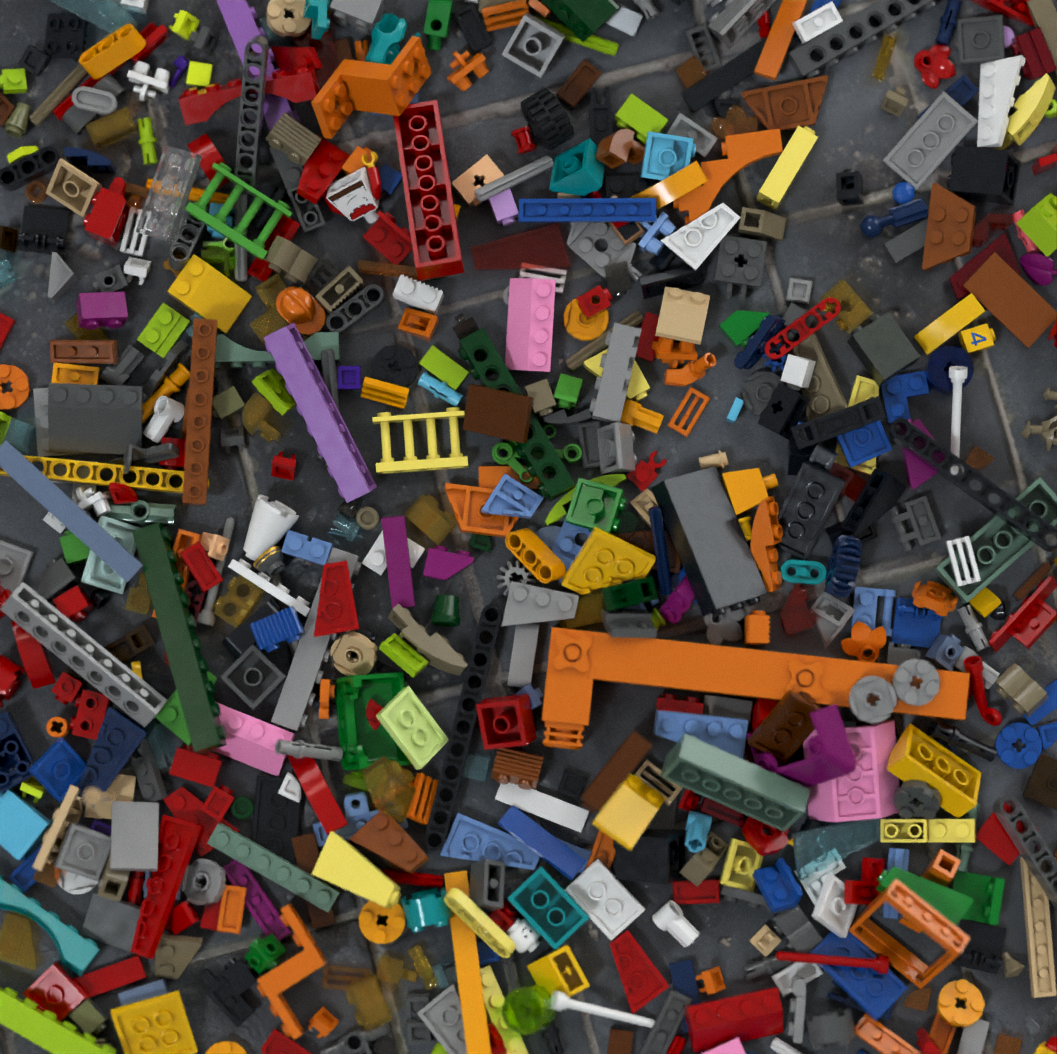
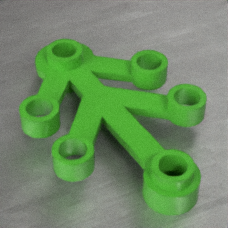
M553 425L544 426V432L546 429L553 430V435H547L549 440L553 439L556 435V428ZM531 433L528 435L527 439H530L532 437ZM510 440L509 442L497 443L492 449L494 461L501 465L508 464L520 476L519 480L521 483L529 484L533 478L531 476L528 480L522 478V474L528 473V471L515 459L520 458L514 448L517 446L515 441ZM569 444L565 449H555L560 459H565L570 464L577 463L582 455L581 448L576 444ZM505 450L508 455L501 457L499 452ZM535 450L531 453L532 457L537 460L544 457L540 450ZM573 451L576 453V457L570 458L568 453ZM545 470L543 472L544 477L546 473L552 474L553 478L556 476L552 470Z

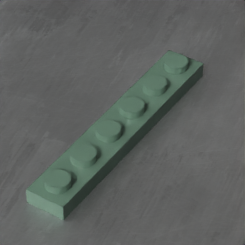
M220 822L207 842L212 847L326 912L330 911L340 893V890Z

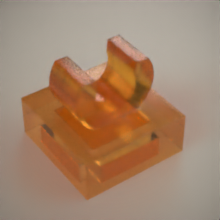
M127 182L125 192L131 195L128 203L130 207L139 209L142 199L150 201L152 195L150 189Z

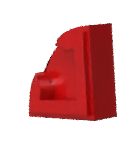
M109 483V491L115 504L137 502L138 495L131 487L121 483Z
M370 698L366 706V718L370 726L376 731L381 724L376 715L383 707Z

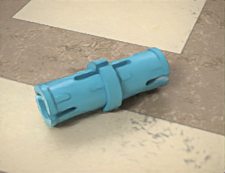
M426 372L422 374L417 383L419 386L432 392L435 398H441L454 407H458L463 400L464 395L448 387L446 382H440Z

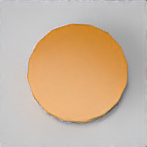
M593 297L591 299L593 304L600 302L598 298ZM576 299L566 306L563 314L564 326L567 332L573 338L580 341L597 339L606 331L609 323L607 310L587 321L576 303Z

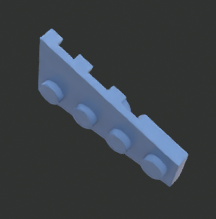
M656 710L653 733L678 742L684 734L694 736L700 741L717 746L720 750L737 755L743 759L748 720L746 718Z
M460 813L456 815L440 856L472 861L490 859L505 862V866L535 870L540 856L514 836Z

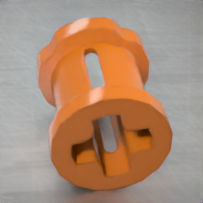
M53 717L48 721L46 729L50 736L65 737L69 733L70 724L65 718ZM55 722L63 723V726L61 727V733L59 731H54V728L56 727Z

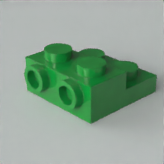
M578 478L565 519L566 523L587 528L589 532H592L593 528L597 527L611 535L612 532L617 533L620 525V519H617L619 510L624 511L627 502L623 489Z

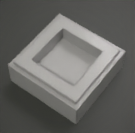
M789 278L786 301L808 305L812 281Z

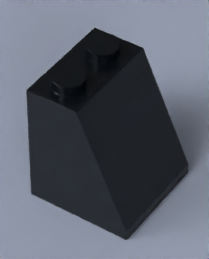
M956 146L955 153H952L951 175L947 178L948 191L959 197L1013 206L1021 161L1009 150Z
M645 829L631 850L613 840V847L616 849V858L613 862L615 879L668 885L683 876L679 872L685 865V830Z

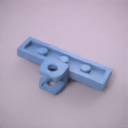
M363 791L346 794L344 799L346 816L344 817L348 825L334 833L342 836L345 840H349L383 808L370 811L367 796ZM356 799L360 804L355 806L352 804V800ZM404 803L385 807V810L402 828L409 827L407 817H405ZM320 822L313 823L317 846H324L329 835L326 834Z

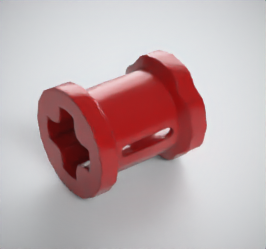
M525 126L511 132V136L515 137L518 146V155L537 149L529 132L531 130L530 126Z

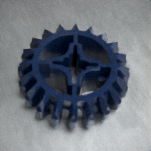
M841 535L837 538L826 570L825 589L828 594L839 598H846L850 595L861 563L862 543L860 539L849 535Z

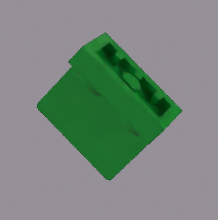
M956 871L952 890L975 900L961 919L998 926L1005 879Z

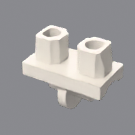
M137 61L133 71H128L127 77L129 81L143 86L135 85L133 89L134 92L140 93L139 99L145 102L148 96L155 98L157 92L150 90V88L168 94L170 90L168 85L169 71L157 68L156 74L152 78L147 76L150 66L144 62Z
M81 485L76 488L77 496L72 499L90 517L89 510L94 509L97 517L111 511L107 501L111 498L108 491L102 494L101 492L95 493L93 487L86 489Z

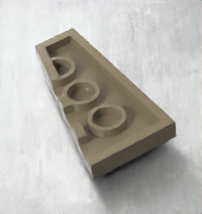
M814 333L794 348V355L816 361L809 388L801 387L803 395L811 399L805 409L808 421L848 408Z

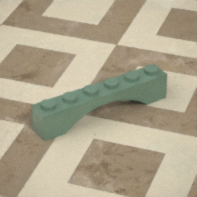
M317 332L304 341L314 363H321V351L326 349L334 350L335 363L340 362L339 332ZM224 334L217 335L215 369H219L220 365H229V368L235 369L243 368V364H252L253 368H265L266 364L276 363L272 354L267 351L245 348L231 341Z

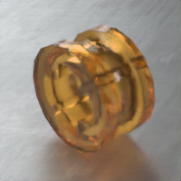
M34 181L27 185L25 193L31 202L41 203L47 197V189L42 183ZM35 187H38L40 191L42 190V193L38 194V198H34L35 196L30 194L31 191L35 190Z

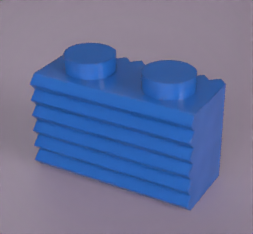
M293 606L249 624L261 651L266 649L267 653L279 649V643L286 640L288 644L300 640V634L305 633L296 609Z

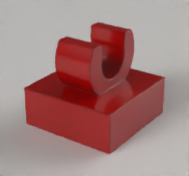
M282 451L278 453V456L274 455L271 476L294 481L297 462L295 454H292L290 459L284 458Z

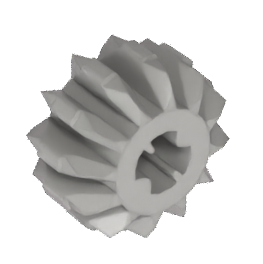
M516 560V567L514 568L512 563L508 561V571L504 567H500V571L505 576L497 575V580H505V582L498 585L499 589L507 586L503 593L505 596L508 595L511 583L509 579H512L511 575L515 573L517 576H522L523 580H520V583L535 584L536 582L535 579H528L533 574L530 571L525 572L527 568L524 565L522 569L519 568V560Z

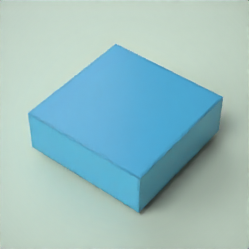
M735 398L725 421L732 424L735 423L744 403L742 399Z

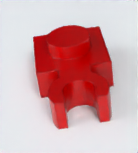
M657 451L650 454L647 464L641 460L635 466V471L629 472L626 476L641 492L658 477L654 470L662 468L667 461L664 459L661 463H655L653 458L657 455Z

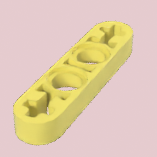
M451 888L444 897L446 905L495 953L503 958H509L516 949L515 943L461 890Z

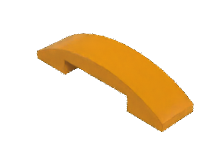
M696 160L629 198H656L658 210L707 182L708 179Z

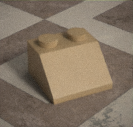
M60 158L46 194L84 218L93 209V197L96 192H100L102 186L99 182Z
M665 286L655 336L700 345L710 295Z

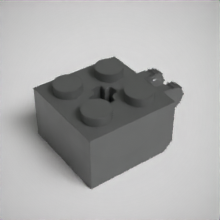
M725 236L721 240L718 249L714 284L727 285L724 302H730L732 286L741 287L738 296L739 304H744L746 288L759 290L766 252V241ZM738 258L743 259L746 265L743 264L742 267H738V263L734 262V260H738Z

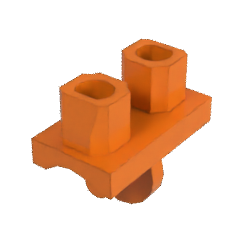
M455 51L452 53L455 60L449 66L452 69L459 65L460 67L448 75L446 79L449 83L455 84L461 91H465L472 85L466 76L470 71H473L479 79L489 72L484 62L486 58L482 53H476L465 62L471 56L469 52L465 51L460 55Z
M659 337L658 342L652 343V349L656 352V358L661 359V363H668L669 369H676L677 365L684 364L685 360L697 361L698 354L694 343L684 341L678 343L674 342V339Z

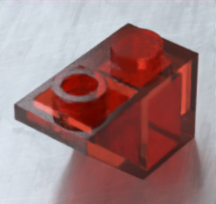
M834 462L829 472L846 480L840 496L855 503L866 481L854 472Z
M800 583L792 587L779 613L785 636L814 627L813 623L816 622L813 610H808L806 601L809 600L806 588H801Z

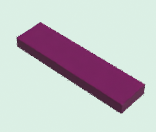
M405 515L382 517L381 522L392 609L398 604L403 608L414 607L415 597Z
M235 859L223 866L226 871V877L231 885L247 887L245 906L266 937L273 933L280 941L292 933L289 926L286 927L281 920L280 913L249 867Z

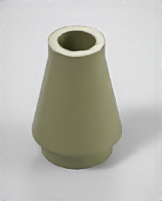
M21 102L17 104V107L4 124L6 127L4 131L8 135L22 138V135L26 134L31 107Z

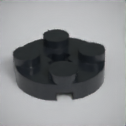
M400 345L383 347L375 355L372 362V372L376 380L406 388L416 379L418 366L415 356L409 349ZM398 362L401 371H396L395 374H392L391 369L388 367L390 364Z

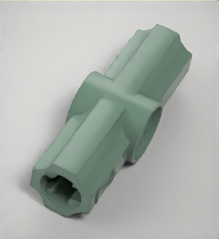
M108 500L111 511L106 514V517L121 522L137 523L142 526L155 523L176 525L178 518L177 505L146 503L142 500L115 504L114 501ZM147 509L143 517H137L139 510Z

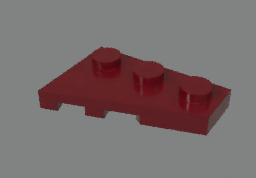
M1005 232L949 278L956 300L970 294L962 284L992 252L998 254L1019 276L1022 275Z

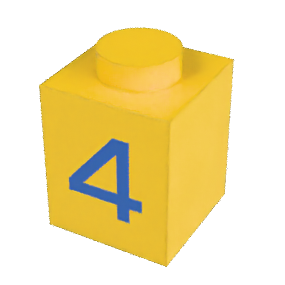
M987 323L963 330L958 334L965 356L990 349L994 346L993 342L996 341L994 331L988 327Z

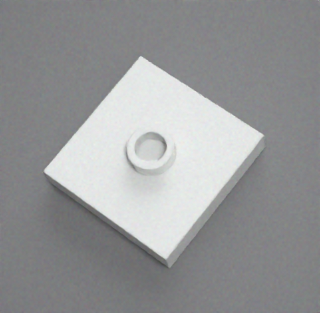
M827 874L812 917L837 936L846 938L858 904H844L845 883L834 875Z

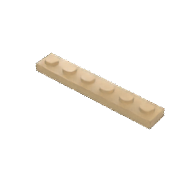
M1020 857L1031 997L1057 996L1049 898L1023 857ZM1043 860L1041 870L1046 872V862Z

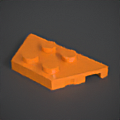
M445 483L444 489L460 532L506 538V535L518 521L519 517L483 514L481 512L494 489Z

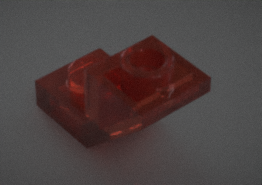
M989 213L974 227L972 247H982V244L987 243L989 227H992V230L1004 231L1006 228H1009L1012 224V215Z

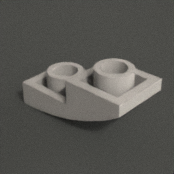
M978 1019L972 1026L964 1028L957 1054H982L990 1022Z

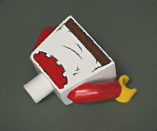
M374 151L371 152V162L368 161L366 154H363L361 158L362 162L368 165L367 170L365 167L360 168L332 183L323 197L332 212L346 216L350 221H355L362 216L368 223H373L377 220L376 209L382 196V185L378 167H375L378 155Z

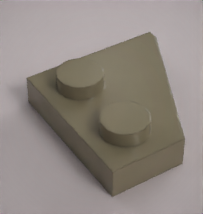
M162 934L155 956V977L178 980L201 947L202 938Z

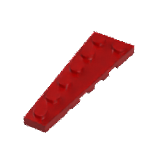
M162 815L158 831L157 872L152 871L151 879L147 878L146 887L148 892L146 899L141 904L140 916L137 921L130 952L153 960L202 826Z

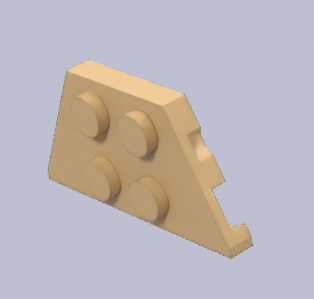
M70 785L60 808H57L54 812L53 824L43 836L42 841L44 843L32 866L33 868L42 871L45 863H53L57 859L70 823H79L84 812L82 798L77 796L80 792L79 788Z

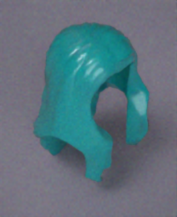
M393 12L383 14L380 17V21L372 29V43L365 57V62L391 65L400 53L398 42L404 38L407 28V22L403 18L399 20L396 15H393ZM418 32L415 35H413L416 37H420V39L422 37L421 34Z

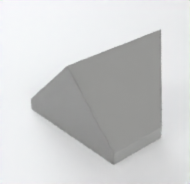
M52 252L48 298L51 301H56L80 280L59 254Z
M823 591L810 610L813 612L825 649L841 631L855 609Z

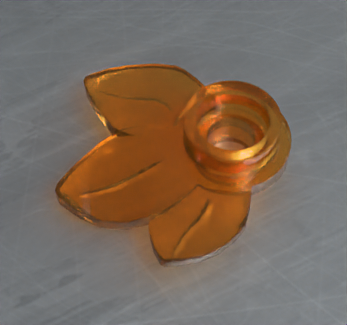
M734 104L728 110L725 119L713 118L712 127L716 136L725 140V136L756 132L758 121L757 117L746 118L744 111Z

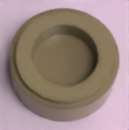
M363 507L357 512L356 522L360 528L372 530L379 523V515L374 508Z

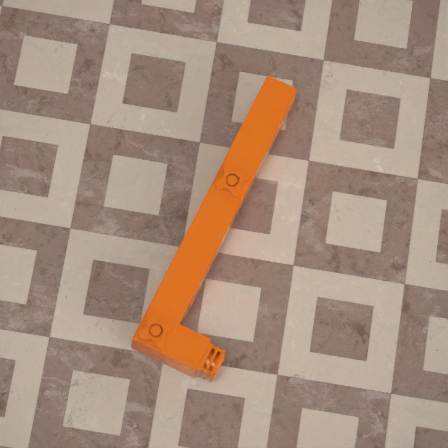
M552 627L541 721H544V727H546V731L543 732L545 740L543 739L542 743L546 747L580 750L583 744L580 742L583 739V735L581 733L584 731V726H588L593 681L780 701L790 690L820 706L836 704L839 708L850 709L848 701L850 689L858 680L868 676H877L892 685V678L899 665L654 638L610 637L608 633ZM936 670L940 680L939 692L930 702L920 706H913L902 702L896 697V705L892 713L957 721L965 720L970 673ZM913 676L910 686H915L916 689H919V684L922 681L920 678L917 679L916 676ZM869 693V698L866 699V702L875 706V702L879 700L878 696H873L872 693Z

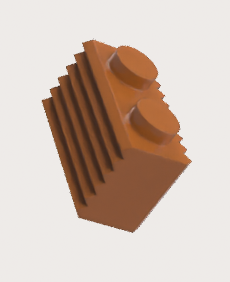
M506 747L498 748L491 778L500 784L514 783L515 785L518 784V787L521 789H536L544 757Z

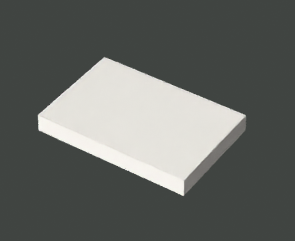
M599 858L564 888V891L611 941L645 911L644 906L618 879H615V875Z

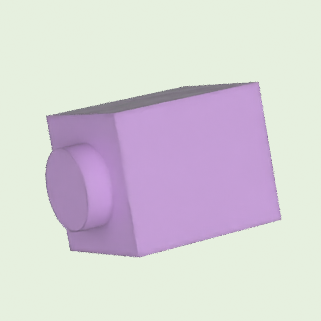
M510 189L488 199L497 225L503 224V226L515 223L516 218H519V212Z

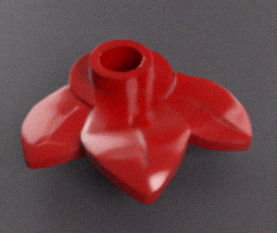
M934 45L929 50L918 52L914 57V67L921 72L923 83L932 89H937L939 79H949L956 75L954 65L947 59L951 53V49L948 46ZM923 58L928 60V65L923 63Z

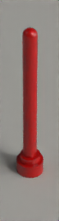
M784 951L776 953V959L779 961L873 968V971H877L878 974H888L889 956L887 955L866 959Z

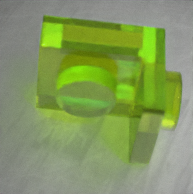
M372 769L368 781H365L364 775L352 771L351 775L345 774L342 783L370 792L371 788H376L380 776L376 775L377 770Z

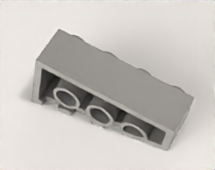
M614 323L613 331H608L605 345H609L607 354H602L600 367L604 368L602 377L597 376L594 388L599 391L597 399L592 398L589 412H593V419L610 423L620 422L642 329Z

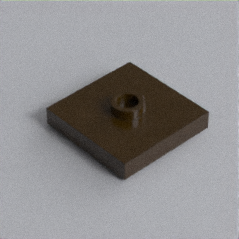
M1041 753L1022 796L1054 810H1057V760Z

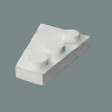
M721 203L696 220L663 238L661 242L696 271L741 217L726 204Z

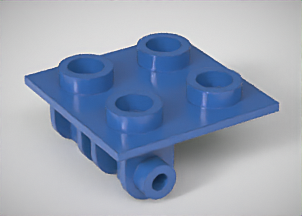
M897 597L892 642L894 644H908L930 648L939 635L943 616L936 614L934 610L926 607L920 608L915 606L913 599Z

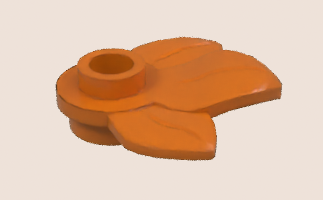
M857 621L851 628V638L841 640L842 648L846 654L857 656L859 661L873 663L879 657V649L886 644V631L883 626L871 630L867 624ZM870 649L871 653L865 654L863 651Z

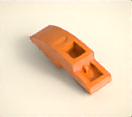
M769 496L760 502L753 522L750 545L752 556L758 570H761L767 592H773L781 588L783 580L777 565L778 551L774 548L775 544L782 541L783 529L778 522L777 516L779 507L774 500V496Z

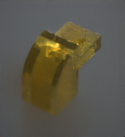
M254 392L243 409V424L251 436L254 437L258 430H260L259 436L270 443L273 440L278 443L282 438V434L265 422L274 408L270 402Z

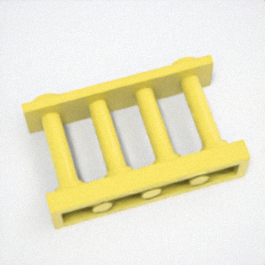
M459 407L446 408V412L396 416H391V412L377 413V417H372L373 424H380L383 458L380 459L381 463H376V473L389 474L469 468L468 456L463 457V453L460 452L458 418H464L465 412L460 411ZM449 419L451 454H449V458H440V455L437 453L435 420ZM413 421H426L428 455L423 460H417V456L414 453ZM403 422L405 457H403V461L394 462L391 454L389 423Z

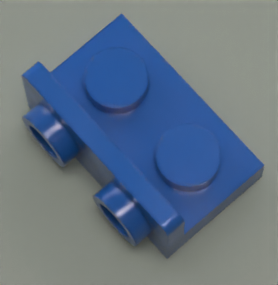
M783 857L778 858L774 866L757 869L752 875L772 913L795 908L802 897V889L795 881L792 870L786 864Z

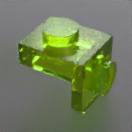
M208 246L207 250H201V259L206 263H224V274L231 276V270H235V257L231 256L229 250H221L219 246Z

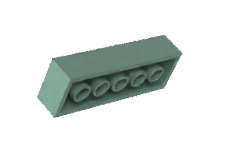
M1039 477L1016 496L1015 499L1054 527L1057 524V495ZM1010 507L1007 509V513L1011 518L1019 517L1017 508ZM995 515L970 537L981 581L957 587L949 556L933 570L955 595L957 594L959 600L965 604L1035 543ZM1028 521L1026 523L1029 531H1038L1036 522ZM964 542L962 544V547L967 562L970 578H974ZM956 549L954 553L959 568L961 580L963 581L966 579L964 576L958 549Z
M684 734L666 754L660 776L783 832L805 813L810 789L803 787L800 783L785 779L777 773L767 771L757 764L747 762L737 755L729 754L720 750L717 746L709 745L687 734Z

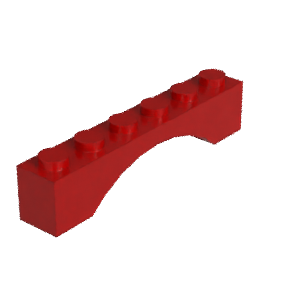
M307 65L297 66L294 68V71L290 72L277 70L272 72V75L266 76L265 94L284 97L294 103L313 100L320 91L315 68H308ZM241 79L230 80L227 82L228 84L219 86V83L209 84L205 86L206 89L197 90L196 87L184 90V93L181 94L178 100L185 125L208 121L211 115L223 104L240 97L242 89ZM248 89V94L258 93L255 89Z

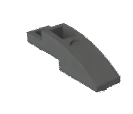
M269 147L304 232L326 224L318 204L315 205L296 193L303 170L302 166L290 161L288 155L281 150Z

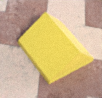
M731 838L719 883L754 892L756 882L752 875L755 870L760 869L763 856L759 855L748 842Z

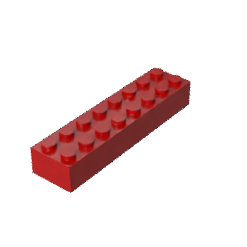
M432 100L409 104L400 116L393 115L418 280L464 273L438 101Z

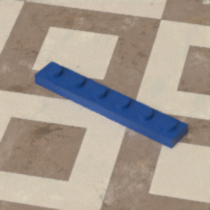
M519 199V222H657V199Z

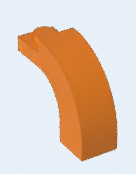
M940 849L921 877L946 887L953 879L961 860ZM904 915L901 916L900 923L917 933L922 931Z

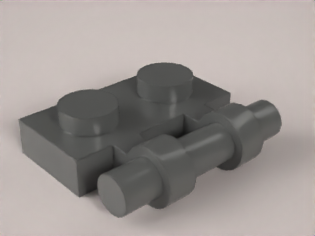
M926 495L904 503L905 513L900 514L897 506L889 510L891 518H889L890 522L895 526L898 534V544L902 545L904 552L913 549L910 540L915 538L919 547L942 539ZM909 519L913 532L908 534L903 524V521Z

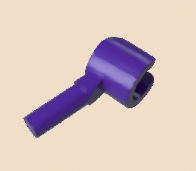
M182 55L174 61V65L178 70L169 84L172 88L175 87L180 75L189 69V61Z

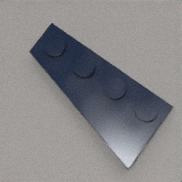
M110 705L77 787L80 789L77 796L81 797L83 801L84 793L89 788H97L100 792H106L148 733Z

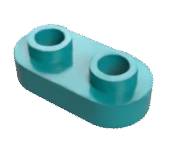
M787 560L780 568L782 578L787 583L818 585L825 580L827 574L824 565L816 561ZM792 567L795 569L794 576L788 575V568ZM812 569L817 570L818 577H811L810 571Z

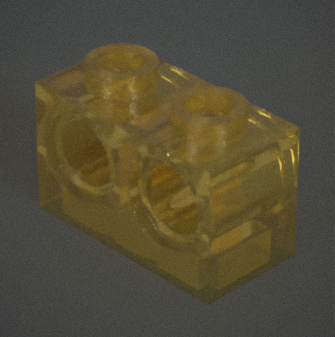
M241 575L238 578L234 576L226 587L229 591L225 597L220 596L213 606L216 608L214 613L235 628H238L245 621L264 593L261 588ZM242 585H248L250 588V593L246 597L238 595V588ZM229 604H234L237 608L236 614L229 617L225 614V607Z

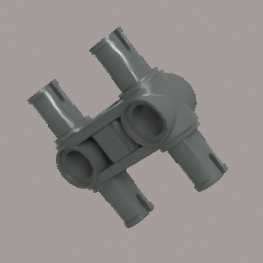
M384 1021L367 1029L359 1028L341 1036L338 1042L321 1049L320 1053L373 1054L370 1047L371 1042L388 1035L389 1031ZM349 1037H359L361 1045L358 1048L350 1047L348 1044Z

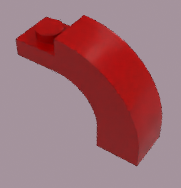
M11 621L17 647L33 689L56 683L53 665L45 646L15 621Z

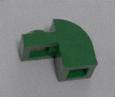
M653 576L601 589L606 611L623 609L658 599Z

